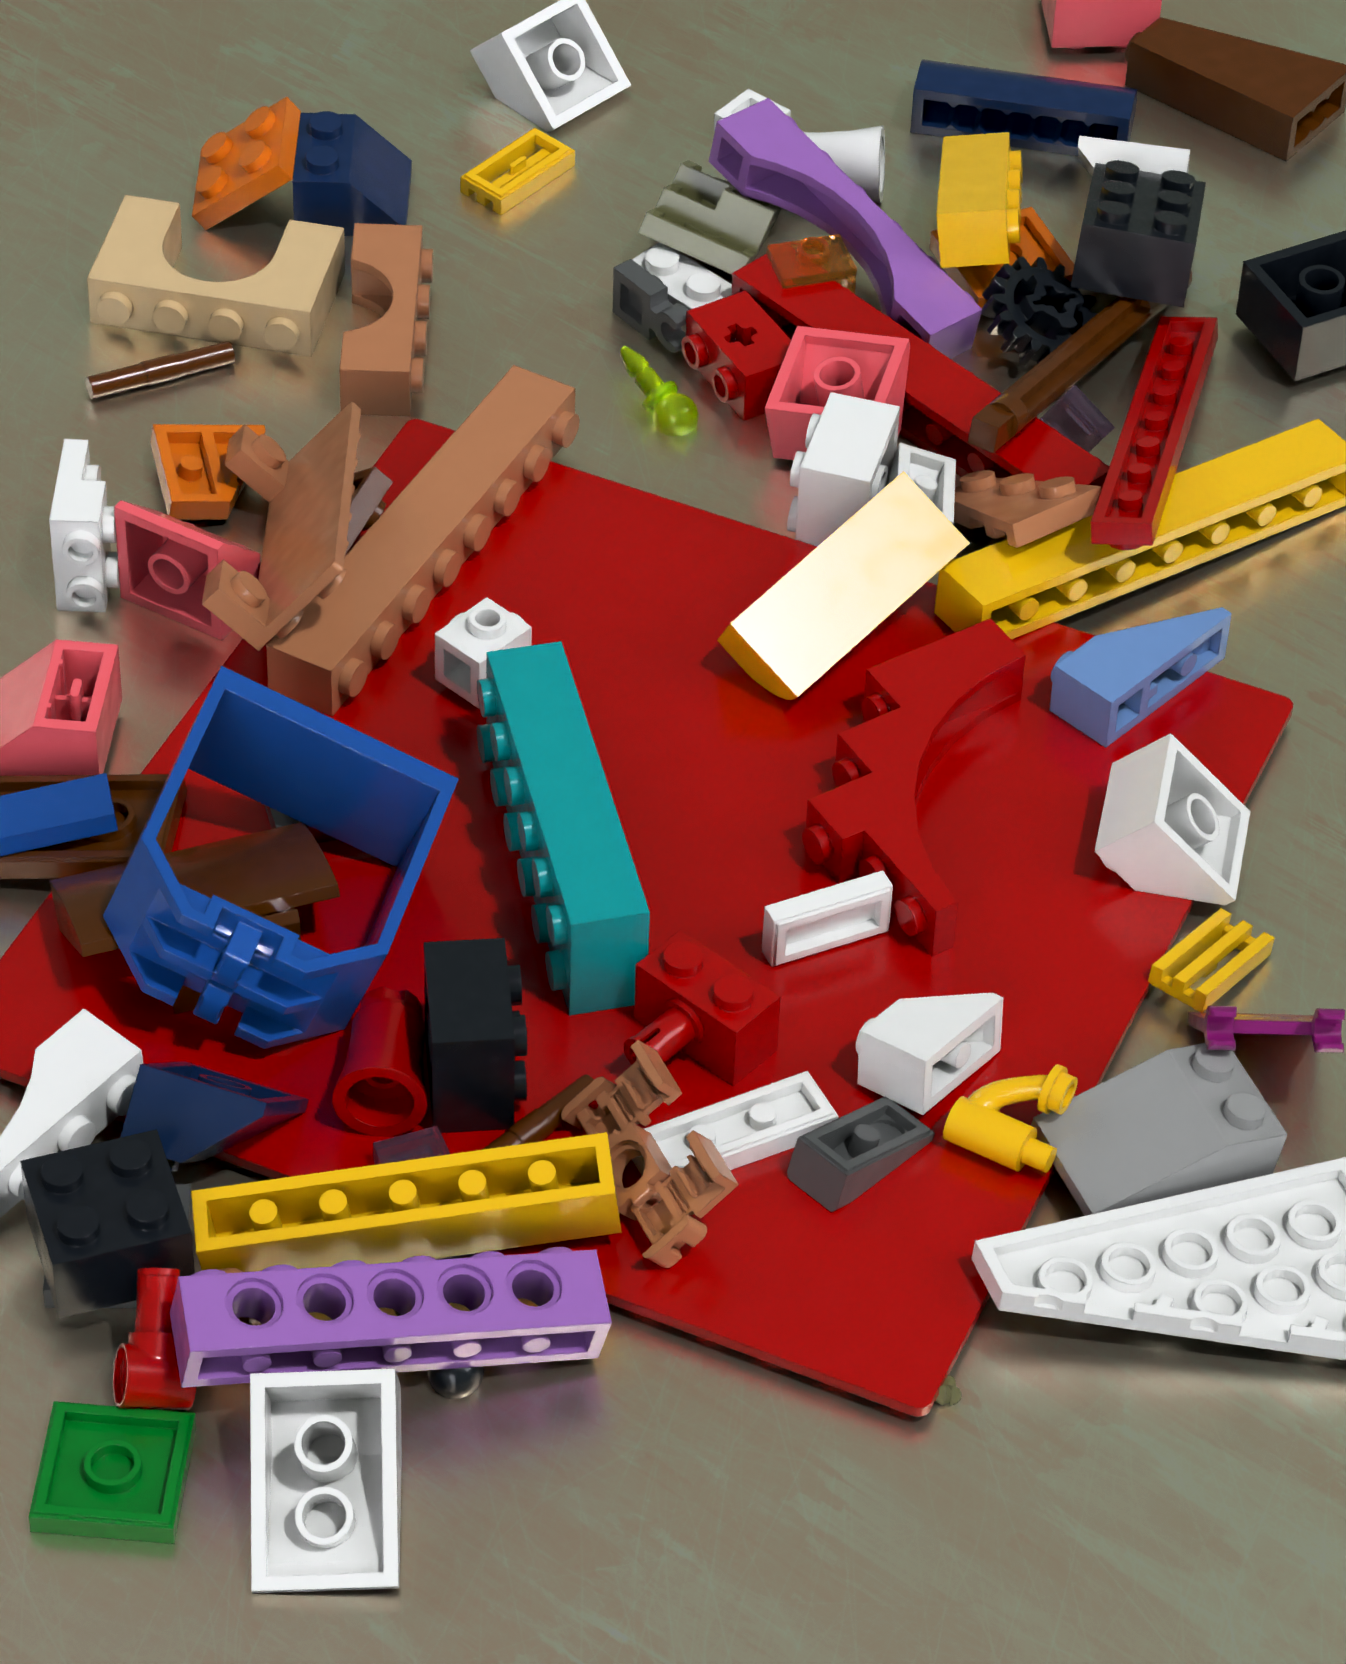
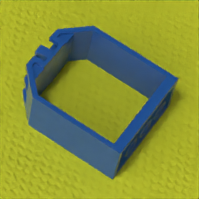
M221 666L103 914V918L141 991L173 1006L182 985L201 994L193 1014L213 1024L218 1023L226 1006L242 1012L243 1014L234 1035L263 1049L344 1030L390 950L459 779ZM190 769L397 867L365 946L328 954L299 940L300 935L218 896L213 895L212 898H209L180 884L156 837L187 770Z

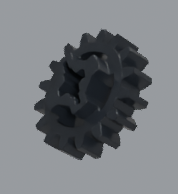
M1018 257L1012 266L1004 264L982 294L988 301L982 307L981 314L994 319L987 329L990 335H1002L1005 341L1000 349L1004 353L1013 349L1019 352V364L1025 366L1031 359L1037 361L1038 364L1097 315V313L1090 311V308L1097 301L1095 296H1083L1078 288H1072L1071 282L1064 278L1065 267L1059 264L1054 271L1048 270L1047 264L1042 257H1038L1031 266L1024 257Z

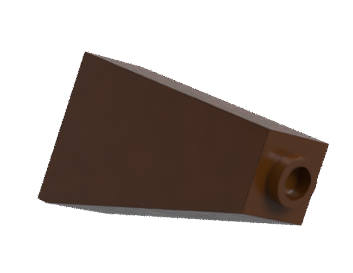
M1162 17L1157 19L1143 32L1136 33L1129 41L1125 51V60L1128 62L1126 86L1137 89L1138 92L1286 162L1345 112L1346 65L1343 63Z

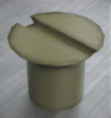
M950 1375L947 1376L943 1385L940 1386L939 1395L936 1399V1402L943 1406L944 1404L953 1406L962 1397L960 1389L956 1387L955 1378Z

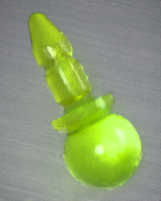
M624 346L621 348L620 355L625 370L631 378H635V384L647 396L642 403V407L647 412H653L652 418L656 429L668 436H684L691 433L696 428L699 419L698 409L694 401L685 394L677 393L678 385L674 381L664 383L656 371L649 367V362L645 357L630 347Z

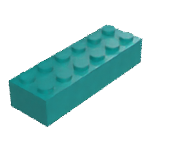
M562 642L486 652V678L477 680L479 708L482 717H486V724L477 726L478 748L482 762L493 763L494 769L490 770V784L495 806H506L508 812L504 813L503 816L508 849L510 852L519 850L521 858L517 860L521 893L523 897L533 896L535 904L531 906L535 939L538 944L547 942L550 950L545 954L550 988L552 991L562 990L569 1016L632 1006L635 1004L636 964L645 958L649 952L650 911Z

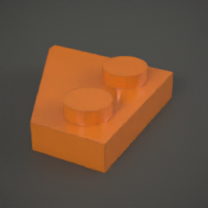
M153 424L150 445L167 515L179 520L191 521L228 519L245 482L225 466L229 439L243 425ZM247 425L258 436L266 432L264 425Z

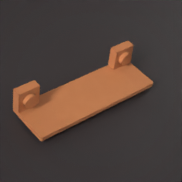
M352 401L290 461L286 459L283 449L275 440L265 434L258 436L245 424L229 439L225 466L269 502L259 578H255L246 571L238 572L223 559L206 576L202 605L258 651L274 636L279 639L287 636L302 618L303 608L316 596H319L321 599L328 597L339 586L346 574L344 562L345 553L349 546L347 535L349 522L352 518L350 507L351 498L355 491L353 480L354 471L358 464V459L356 458L357 444L361 437L359 432L361 408Z

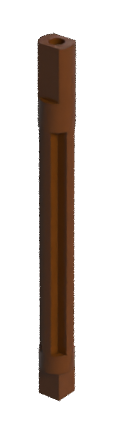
M1192 272L1190 273L1188 288L1192 282ZM1118 296L1001 395L972 418L968 443L995 453L1168 305Z

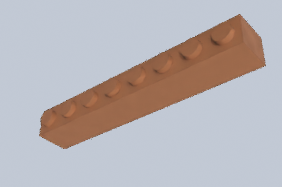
M513 365L379 519L346 554L344 562L346 574L339 586L324 599L316 596L303 608L302 618L287 636L282 639L274 636L266 645L268 688L330 716L337 712L349 696L355 697L363 688L367 675L381 659L386 660L392 655L399 638L413 622L418 623L422 620L428 610L430 601L442 587H448L455 581L461 565L474 550L480 551L484 547L491 530L503 516H510L514 512L520 496L533 481L538 482L543 478L550 461L562 447L567 448L572 444L578 432L580 422L579 416L575 414V388Z

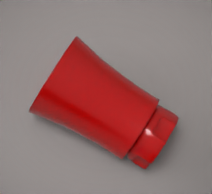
M382 986L369 991L363 996L361 1009L356 1013L352 1022L350 1044L344 1067L333 1091L332 1104L338 1117L347 1126L367 1135L387 1137L403 1134L416 1127L422 1121L427 1111L423 1066L426 1033L425 1023L422 1019L423 1006L419 999L408 990H392Z

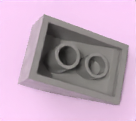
M1206 1043L1166 1050L1073 1097L1069 1107L1062 1115L1053 1111L1049 1114L1042 1113L1034 1117L1031 1126L1037 1128V1139L1057 1148L1053 1165L1085 1216L1273 1174L1288 1135L1235 1053L1226 1050H1207Z

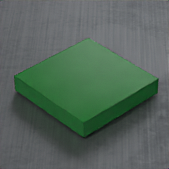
M54 1401L29 1512L30 1532L175 1544L196 1433L195 1413Z

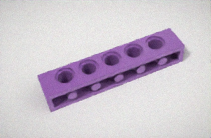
M552 1247L539 1253L504 1255L496 1251H486L475 1254L470 1258L436 1260L430 1256H414L401 1262L366 1264L359 1260H347L334 1264L331 1267L301 1269L283 1264L274 1265L262 1271L226 1273L218 1269H207L196 1272L191 1276H178L170 1309L181 1388L250 1383V1374L371 1369H395L396 1373L594 1359L599 1358L612 1324L597 1250L572 1251L566 1247ZM518 1299H528L538 1306H528ZM448 1303L461 1304L470 1311L457 1310ZM379 1308L393 1309L400 1313L401 1316L388 1315ZM309 1313H322L332 1320H319L312 1317ZM250 1317L259 1321L262 1325H249L238 1318Z

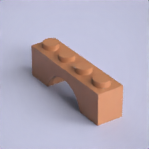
M355 223L351 253L352 303L368 308L382 317L362 328L343 332L339 368L340 410L344 409L352 401L361 408V415L410 417L412 393H423L424 358L415 357L426 356L427 321H419V319H429L430 285H422V283H432L434 255L433 249H423L422 225Z

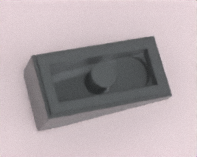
M882 1097L798 1137L787 1175L790 1181L827 1210L833 1212L854 1201L933 1140L935 1133L897 1103L887 1097Z

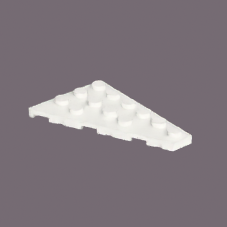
M1346 1157L976 1240L971 1260L997 1309L1000 1311L1346 1360Z

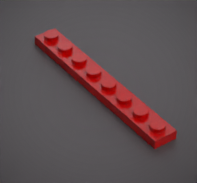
M1160 317L1091 519V544H1108L1118 550H1133L1142 546H1153L1218 340L1217 317Z

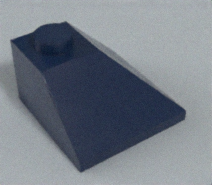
M186 1061L140 1064L120 1138L157 1129L170 1170L178 1171L180 1163L204 1161L305 1113L309 1099Z

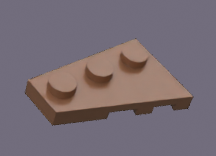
M992 470L976 471L960 478L961 485L955 487L954 522L970 529L985 526L986 535L994 539L1003 537L1006 533L1008 545L1018 548L1093 515L1101 493V486L1075 484L1073 477H1058L1046 481H1035L1034 475L1030 473L999 478L995 477V472Z

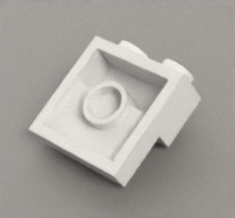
M64 439L49 518L57 611L106 613L110 588H120L117 552H111L110 544L116 543L114 506H108L106 481H101L100 465H90L89 440Z

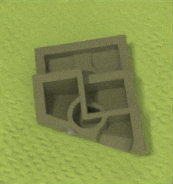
M689 160L680 164L673 183L663 188L656 207L646 212L638 233L732 274L755 260L773 228L781 208L767 202L742 196L728 181L701 172L702 167Z

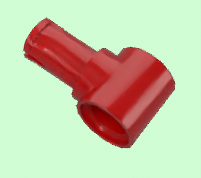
M140 1268L137 1270L135 1332L128 1333V1343H121L119 1345L114 1362L113 1393L116 1406L119 1408L190 1410L193 1406L197 1387L181 1388L170 1319V1309L178 1276H180L179 1269Z

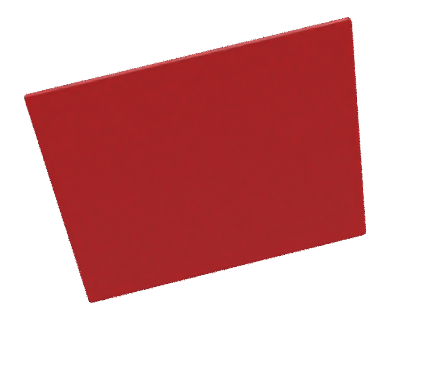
M412 419L405 423L373 466L393 481L382 498L386 503L384 511L451 437L455 430L420 419ZM550 461L543 478L538 482L533 481L520 496L514 512L510 516H503L491 530L484 547L480 551L474 550L461 565L455 581L448 587L443 586L430 601L428 610L422 620L418 623L413 622L399 638L392 655L386 660L381 659L367 675L361 691L355 697L349 696L333 716L320 712L459 779L390 950L364 995L382 986L392 990H408L422 1004V1019L425 1023L424 942L505 938L507 965H520L522 1005L512 1006V1011L519 1010L520 1015H525L527 1027V1056H515V1061L525 1060L527 1101H514V1124L534 1109H538L583 1075H589L593 1079L604 1077L616 1084L615 1080L631 1066L624 1053V1042L646 1027L634 1019V1005L569 1016L562 990H551L545 963V954L550 950L547 942L538 944L535 939L531 918V906L535 904L533 896L523 897L517 872V860L521 858L519 850L510 852L508 849L503 823L504 813L508 812L506 806H495L490 784V770L494 769L493 763H483L479 753L477 726L486 724V717H482L479 708L435 679V633L448 625L456 615L465 613L488 597L507 611L519 615L532 627V645L562 642L650 911L648 954L681 929L781 996L778 1045L775 1053L735 1086H731L680 1050L666 1061L665 1065L682 1091V1094L670 1105L662 1102L648 1115L651 1122L646 1127L640 1123L637 1126L644 1129L805 1071L810 1073L840 1118L884 1097L857 1084L858 1053L856 1052V1040L859 1030L869 1019L876 1018L898 999L978 993H995L1004 998L1001 1050L924 1115L898 1104L935 1133L933 1140L854 1201L836 1211L831 1212L790 1181L787 1170L794 1148L730 1170L739 1185L702 1218L697 1217L695 1214L689 1215L707 1226V1234L695 1247L685 1243L679 1249L682 1258L670 1268H663L642 1256L652 1244L638 1220L634 1221L619 1213L622 1233L495 1251L504 1255L539 1253L552 1247H566L572 1251L597 1250L607 1302L609 1304L911 1416H925L933 1407L939 1395L940 1386L943 1385L945 1379L950 1374L990 1297L982 1278L971 1260L975 1241L1025 1230L1056 1170L1053 1164L1047 1173L1025 1164L1017 1172L944 1140V1126L953 1105L961 1096L968 1098L974 1091L991 1082L1013 1077L1048 1075L1057 1064L1067 1067L1068 1074L1078 1079L1073 1097L1099 1085L1152 985L1148 982L1152 964L1171 949L1195 900L1135 891L1115 871L1108 869L1094 852L1112 763L1171 733L1245 805L1292 716L1293 702L1288 697L1207 671L1105 748L1049 711L1053 683L1051 681V672L1054 665L1064 653L1068 651L1074 652L1095 635L1054 622L1011 639L1026 655L1021 700L982 720L956 741L929 774L916 804L919 833L932 865L958 901L954 947L931 956L915 936H908L902 930L896 915L891 910L889 931L771 967L762 953L764 906L838 884L822 864L818 865L810 859L803 844L802 833L806 829L808 799L837 787L832 775V765L836 759L837 733L866 722L861 710V701L865 693L866 669L955 633L934 613L937 585L926 582L800 696L793 700L783 699L772 694L750 677L721 646L717 639L732 621L817 546ZM369 529L361 530L348 552ZM242 639L222 666L268 688L266 645L269 642L258 651L245 639ZM218 672L141 774L170 773ZM190 769L187 770L184 777L187 794L172 852L272 829L264 804ZM340 840L318 843L338 883L340 897L290 908L298 909L301 941L328 954L363 947L397 867ZM52 891L0 959V1078L27 1087L32 1075L35 1049L82 1009H86L140 1048L144 1064L186 1061L309 1099L305 1113L213 1156L272 1179L482 1150L505 1132V1130L433 1134L425 1042L423 1066L427 1111L422 1121L408 1132L387 1137L367 1135L350 1128L336 1114L332 1104V1095L344 1067L350 1044L352 1022L356 1013L361 1009V1001L344 1030L263 1049L234 1035L243 1014L242 1012L226 1006L218 1023L213 1024L194 1015L193 1011L175 1014L171 1005L143 993L120 949L82 957L59 930ZM596 1100L589 1104L594 1109L599 1106ZM1038 1100L1007 1105L999 1110V1112L1028 1125L1032 1124L1034 1117L1043 1113L1037 1109ZM119 1115L115 1120L124 1123L126 1115ZM564 1122L542 1141L587 1134L584 1129L580 1130ZM632 1160L626 1165L622 1175L624 1188L631 1187L642 1176Z

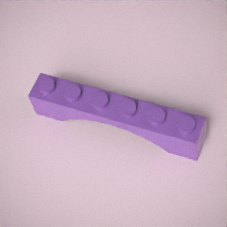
M767 98L717 121L709 162L742 196L778 206L801 216L826 231L845 247L864 269L878 295L882 313L932 345L948 358L952 359L972 348L982 308L968 292L963 291L940 268L933 257L927 255L903 231L896 221L892 220L868 197L866 191L861 186L856 185L833 162L829 154L821 150L797 126L790 116H787Z

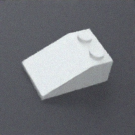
M371 1369L250 1374L252 1593L398 1589L400 1577L402 1434L401 1385L396 1370Z

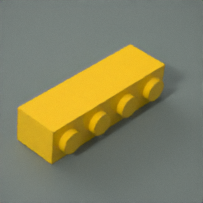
M1009 132L943 137L936 212L941 268L1009 264L1010 244L1020 243L1023 184L1021 150L1011 151Z

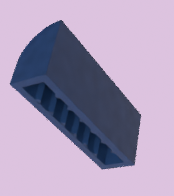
M923 59L920 63L913 90L910 133L944 137L1009 132L1010 147L1079 156V136L1130 141L1136 112L1137 89Z

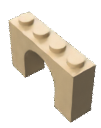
M131 195L124 196L87 277L90 323L219 343L229 341L231 345L312 357L345 274L344 228L289 220L274 257L263 269L251 276L234 281H202L185 276L173 268L182 249L180 203Z

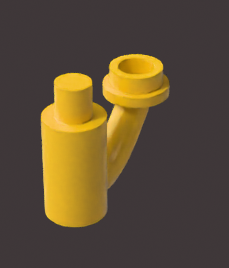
M1057 1064L1048 1075L1013 1077L984 1085L974 1091L968 1098L961 1096L955 1102L944 1126L943 1139L1017 1172L1026 1164L1047 1173L1055 1160L1057 1148L1037 1140V1128L999 1112V1110L1007 1105L1038 1100V1111L1045 1114L1053 1111L1062 1115L1073 1099L1078 1079L1068 1074L1067 1067Z

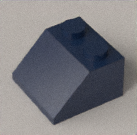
M330 111L301 113L292 180L294 220L344 228V236H353L355 223L407 225L412 160L356 114H337Z

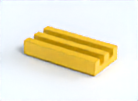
M534 127L460 177V192L468 197L476 192L478 203L486 206L493 202V211L503 215L574 167L575 150Z
M1220 908L1152 964L1148 982L1203 1013L1208 1006L1215 1003L1270 956L1275 937L1266 932H1263L1257 938L1252 937L1253 925L1242 920L1236 926H1232L1229 924L1232 914ZM1235 948L1241 951L1196 990L1189 988L1201 977L1205 978L1217 968L1218 963Z

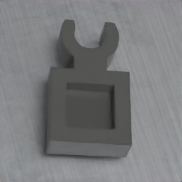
M629 259L613 268L612 312L646 339L650 340L657 336L667 350L674 353L681 350L682 339L686 335L681 327L686 324V311L689 309L683 304L676 303L673 305L669 302L668 287L657 276L650 274L634 260Z

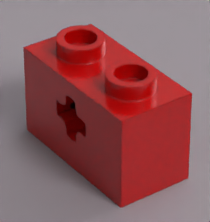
M745 290L686 311V335L683 337L681 345L688 365L694 370L697 369L712 385L718 399L723 403L727 402L736 414L745 421L765 413L764 408L791 339Z

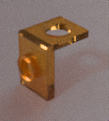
M840 234L807 237L797 241L767 246V257L782 288L836 281L841 284L842 280L843 287L848 288L855 294L857 267Z

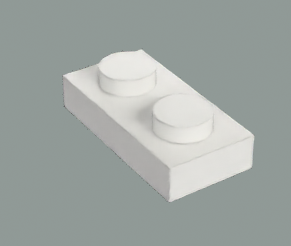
M658 242L632 259L650 274L657 276L668 287V301L673 305L680 303L691 310L732 294L731 283L679 251Z

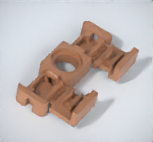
M637 1040L631 1045L632 1050L637 1056V1061L615 1080L616 1084L604 1077H597L563 1108L561 1117L562 1120L576 1128L584 1129L587 1135L607 1132L619 1213L634 1221L638 1220L652 1246L642 1256L663 1268H670L682 1258L679 1249L685 1243L695 1247L707 1234V1226L689 1215L695 1214L697 1217L702 1218L739 1184L714 1143L693 1130L686 1136L690 1143L689 1148L694 1156H687L689 1163L684 1168H679L678 1166L671 1168L652 1134L637 1126L640 1123L646 1127L651 1122L648 1115L662 1102L670 1105L682 1094L658 1052ZM596 1100L599 1106L594 1109L589 1106V1103ZM643 1155L645 1164L641 1178L631 1187L624 1188L622 1175L626 1165L635 1157Z

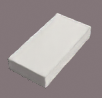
M882 870L764 906L762 953L772 967L889 931L892 883Z

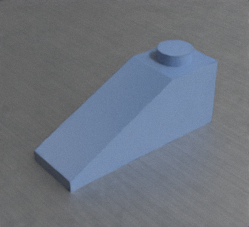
M1220 607L1094 636L1074 652L1068 651L1064 653L1054 665L1051 672V681L1053 683L1049 711L1105 748L1225 658L1232 613Z

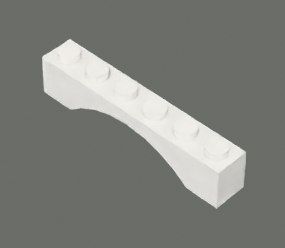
M82 1009L35 1049L32 1075L21 1104L0 1135V1218L19 1201L25 1200L20 1161L91 1145L95 1136L119 1115L124 1116L127 1114L140 1064H144L142 1050L86 1009Z

